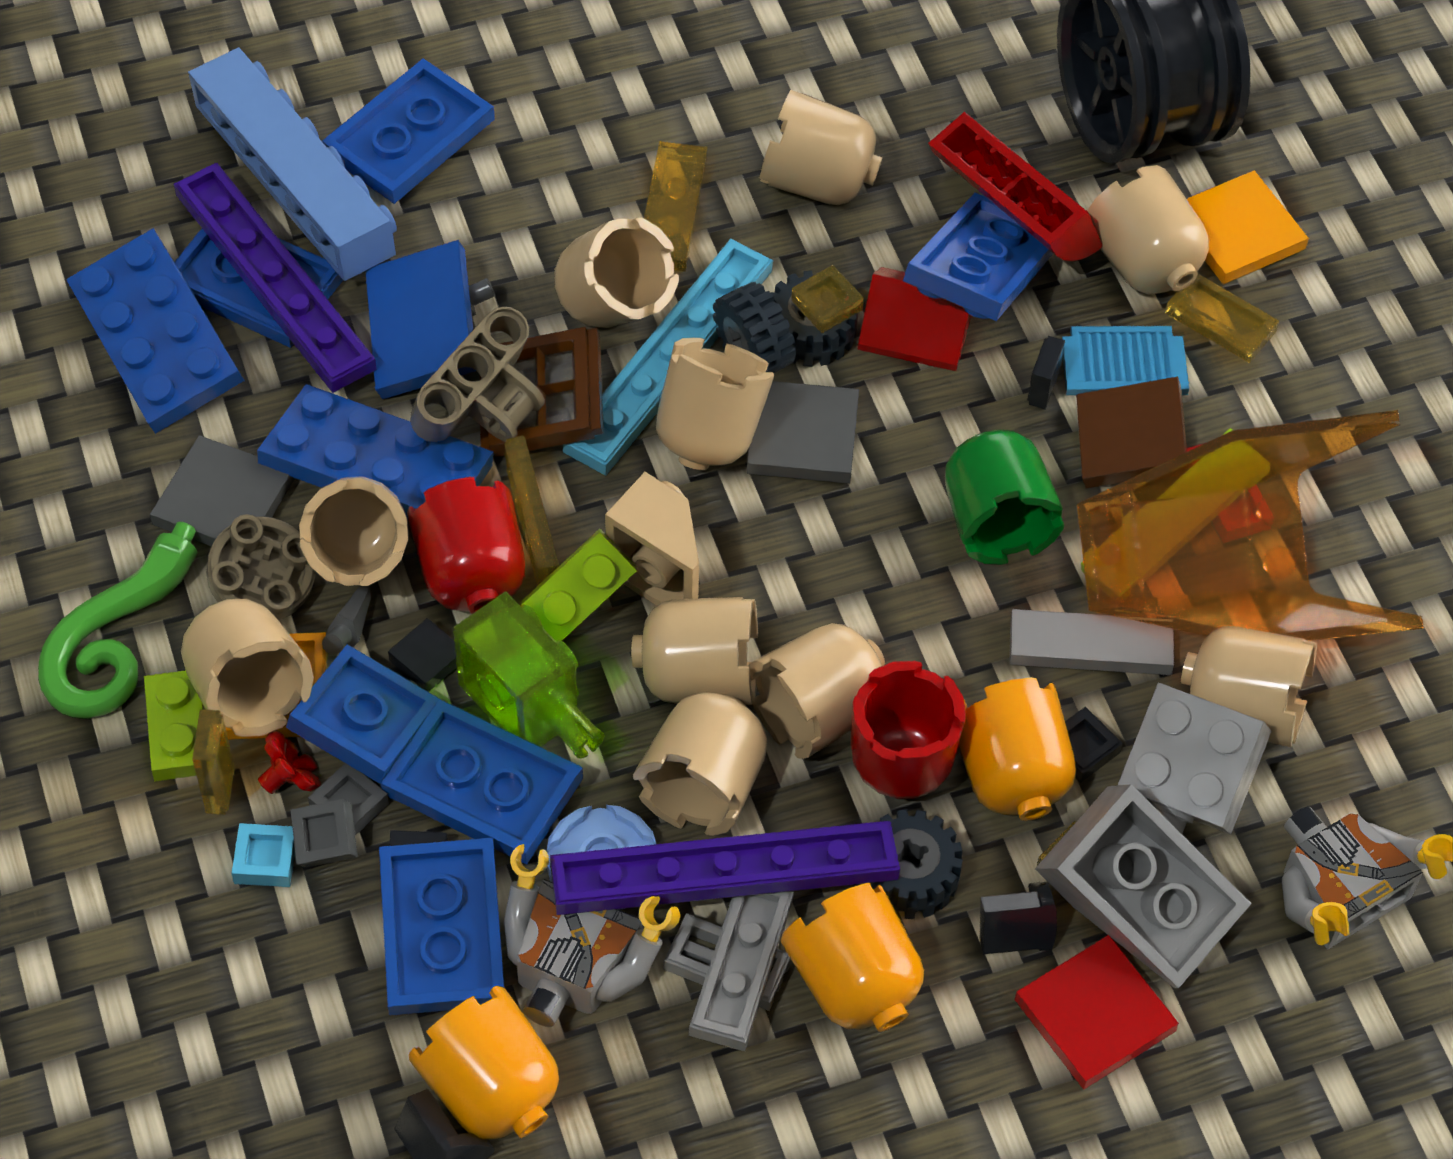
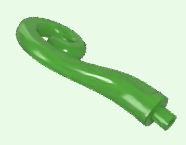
M177 522L172 533H161L158 535L144 563L133 575L76 607L51 631L40 654L38 681L40 689L50 705L60 713L79 719L102 717L116 711L133 694L138 682V661L132 651L121 642L113 639L96 640L87 644L76 657V668L84 675L93 673L103 664H110L115 668L116 671L112 680L100 689L86 691L71 685L67 678L69 660L81 641L92 632L114 620L163 599L182 582L197 556V550L191 544L196 533L193 526L185 522Z

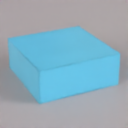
M239 823L231 873L234 884L290 887L295 859L292 826Z

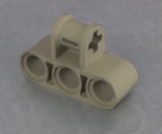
M510 307L493 309L422 386L410 417L412 428L419 437L432 442L445 440L470 416L496 438L504 442H511L517 436L516 428L531 411L541 409L545 404L542 393L529 379L513 367L529 336V325L521 312ZM491 332H505L512 338L513 344H499L492 338ZM462 367L473 368L480 374L482 380L476 382L467 381L462 378L458 369ZM432 403L439 404L448 411L449 417L443 419L434 418L428 414L425 406Z

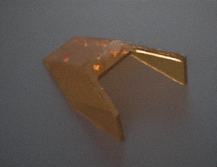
M1394 410L1232 430L1078 503L1077 511L1089 611L1205 636L1223 626L1242 627L1302 638L1307 641L1424 629L1423 616L1322 595L1311 587L1298 489L1299 478L1307 469L1401 425L1399 411Z

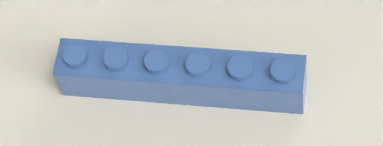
M238 47L188 71L195 105L344 281L396 255L393 233L397 231V226L391 212L385 205L377 206L371 199L364 181L358 175L352 177L345 169L342 158L333 146L326 147L322 143L310 119L307 117L301 119L295 112L287 93L283 89L276 90L273 87L260 62L255 61L252 63Z

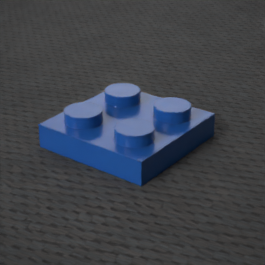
M347 644L313 685L307 702L303 703L301 700L291 712L286 728L381 784L439 698Z

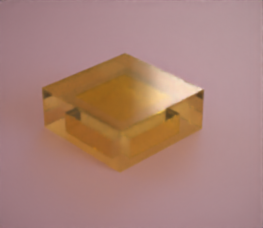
M834 265L827 267L792 288L791 301L821 333L863 310L864 297Z

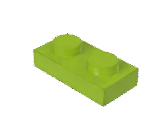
M598 529L521 602V606L559 644L636 573L637 566L601 529Z
M186 670L144 676L151 771L154 782L210 774L204 705L187 676Z

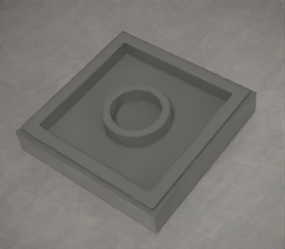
M772 381L757 428L749 446L747 474L850 483L859 389Z
M199 435L150 513L152 525L170 532L173 531L177 522L188 523L196 530L192 540L212 547L217 536L240 515L249 514L255 517L272 518L295 479L286 473L258 464V456Z

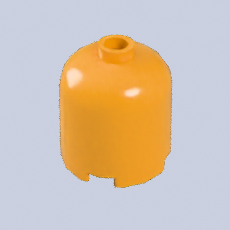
M1031 677L1012 679L984 688L986 699L976 702L970 707L967 706L964 699L966 718L959 750L973 791L978 801L995 813L1019 815L1020 820L1024 821L1041 818L1052 811L1051 805L1059 801L1072 788L1076 777L1075 758L1055 685L1049 683L1044 689L1039 688L1037 678Z
M864 883L829 897L821 903L826 911L825 914L805 926L800 917L783 932L780 940L819 1006L832 1022L845 1029H864L875 1025L877 1031L882 1032L896 1026L908 1017L909 1014L905 1007L916 998L923 984L924 968L916 949L881 885H878L873 890L870 883Z
M495 986L489 993L493 999L480 1005L472 996L433 1024L426 1031L433 1042L423 1052L419 1047H414L409 1053V1061L466 1131L482 1139H498L513 1132H516L519 1138H523L535 1131L548 1118L544 1108L553 1099L559 1082L558 1066L504 987Z

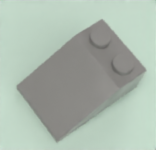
M1132 784L1108 786L1035 868L1077 911L1174 988H1179L1252 904Z

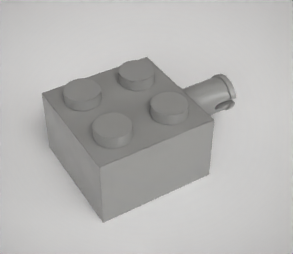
M1158 682L1118 785L1132 784L1181 834L1186 823L1192 824L1193 821L1232 834L1272 731L1264 721Z

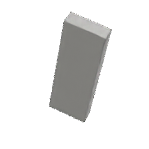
M1012 609L1010 618V665L1172 675L1174 667L1173 619Z
M785 891L732 897L689 1026V1036L741 1051L746 1050L793 902L794 892Z

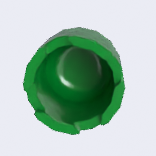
M993 430L979 433L967 439L954 450L946 464L945 487L960 539L965 545L970 558L984 564L1002 565L1008 563L1006 555L1029 549L1030 554L1034 556L1055 542L1064 529V522L1061 517L1063 507L1044 462L1031 440L1014 431Z

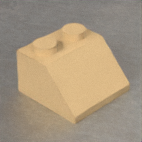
M644 472L605 514L606 535L637 566V572L624 585L656 606L664 601L674 599H698L699 558L689 500L674 484L668 481L661 482L647 472Z

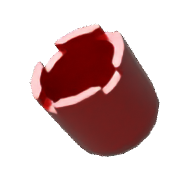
M474 477L446 481L427 489L424 492L426 502L416 509L413 506L409 507L407 514L425 583L431 596L445 608L459 612L483 615L495 611L503 602L517 593L525 579V555L510 489L501 481H494L493 487L476 486Z
M918 661L891 662L874 669L869 674L868 681L858 690L852 703V759L854 767L864 783L877 793L895 799H913L935 791L947 779L957 755L966 718L964 697L954 680L949 676H944L943 679L934 672L922 669V663Z

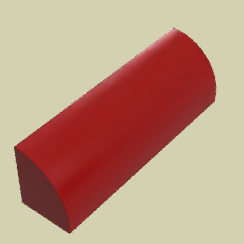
M963 112L928 143L932 152L1060 259L1065 261L1081 260L1103 247L1087 210L966 112Z

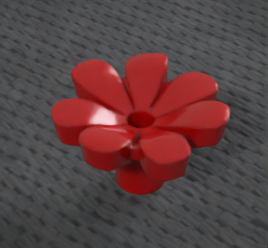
M279 730L270 732L265 739L266 744L264 748L271 757V766L258 777L260 785L270 794H274L286 782L294 783L301 790L309 792L320 787V780L312 773V771L318 768L314 759L308 754L298 756L297 746L291 740L285 738Z

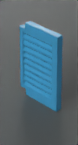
M1071 326V336H1062V340H1066L1063 351L1066 395H1076L1177 376L1180 381L1182 395H1188L1189 393L1183 336H1173L1172 326Z

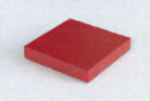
M1109 935L1016 991L1015 996L1016 1003L1083 1090L1175 1033L1179 1024Z

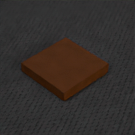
M1178 376L1076 394L1082 479L1086 489L1177 474L1189 466L1182 390Z

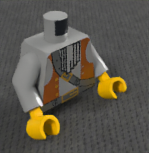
M1304 807L1294 813L1284 825L1285 830L1298 844L1291 850L1282 877L1285 914L1291 921L1314 933L1316 943L1324 945L1328 950L1411 899L1423 873L1420 869L1427 868L1429 875L1434 879L1443 878L1447 874L1444 861L1453 862V837L1447 834H1437L1425 841L1410 838L1376 824L1368 823L1358 814H1348L1327 827L1311 807Z
M524 844L517 846L510 856V864L512 870L519 876L518 881H513L510 886L504 917V929L508 958L517 966L518 983L524 988L533 991L523 1009L524 1014L539 1025L553 1027L564 1005L583 1013L591 1014L595 1012L602 1002H612L641 985L645 981L662 945V940L659 938L661 932L669 931L679 923V909L671 907L666 914L665 920L658 924L654 918V909L659 904L660 897L651 896L641 904L639 918L619 909L556 915L552 882L544 879L540 888L534 884L536 876L542 874L549 865L548 853L545 849H540L538 865L533 871H530L521 862Z

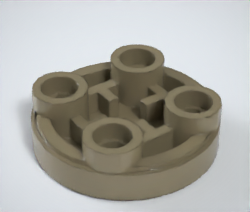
M245 514L235 518L232 524L225 528L215 539L209 552L206 574L210 591L217 602L226 599H249L262 604L278 620H281L295 613L305 603L312 590L316 571L309 566L300 548V532L297 529L275 518L255 517Z

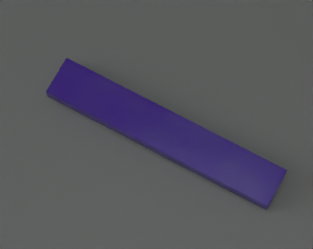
M217 162L174 183L175 194L332 393L377 370L374 356Z
M890 821L550 855L556 915L640 907L644 900L651 896H659L660 901L658 905L891 881L898 880L900 873Z

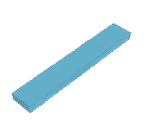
M730 239L603 392L604 434L595 435V439L563 444V453L606 476L657 414L674 343L682 338H703L705 340L702 348L709 349L719 337L716 331L718 325L713 320V314L715 313L713 304L715 300L748 283L756 282V284H762L772 272L773 260Z

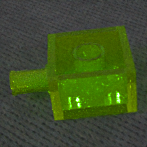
M505 591L453 627L459 685L499 728L539 747H542L558 735L579 759L588 756V751L584 748L585 744L592 752L601 745L604 740V733L577 707L579 691L576 683V668L578 667V662L575 655L561 640L554 642L545 633L539 617L530 606L526 604L520 606Z

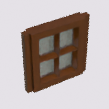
M580 327L527 338L523 350L513 367L540 390L545 399V404L540 410L531 411L516 428L517 436L511 442H504L496 438L480 425V447L493 451L494 456L499 457L595 439V435L604 434L601 349L598 328L587 329L586 327ZM513 341L504 342V343H499V344H502V345H510V344H513Z

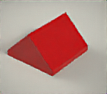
M880 267L872 275L858 350L957 371L972 315L968 314L962 306L946 299L931 298L922 294L916 286L903 281L905 272Z

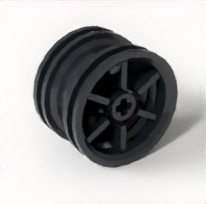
M1062 0L1057 26V51L1061 82L1074 125L1093 155L1103 162L1118 163L1128 158L1137 159L1153 153L1160 144L1163 135L1170 134L1173 139L1184 146H1198L1208 141L1226 140L1237 132L1248 107L1251 85L1247 35L1236 0Z

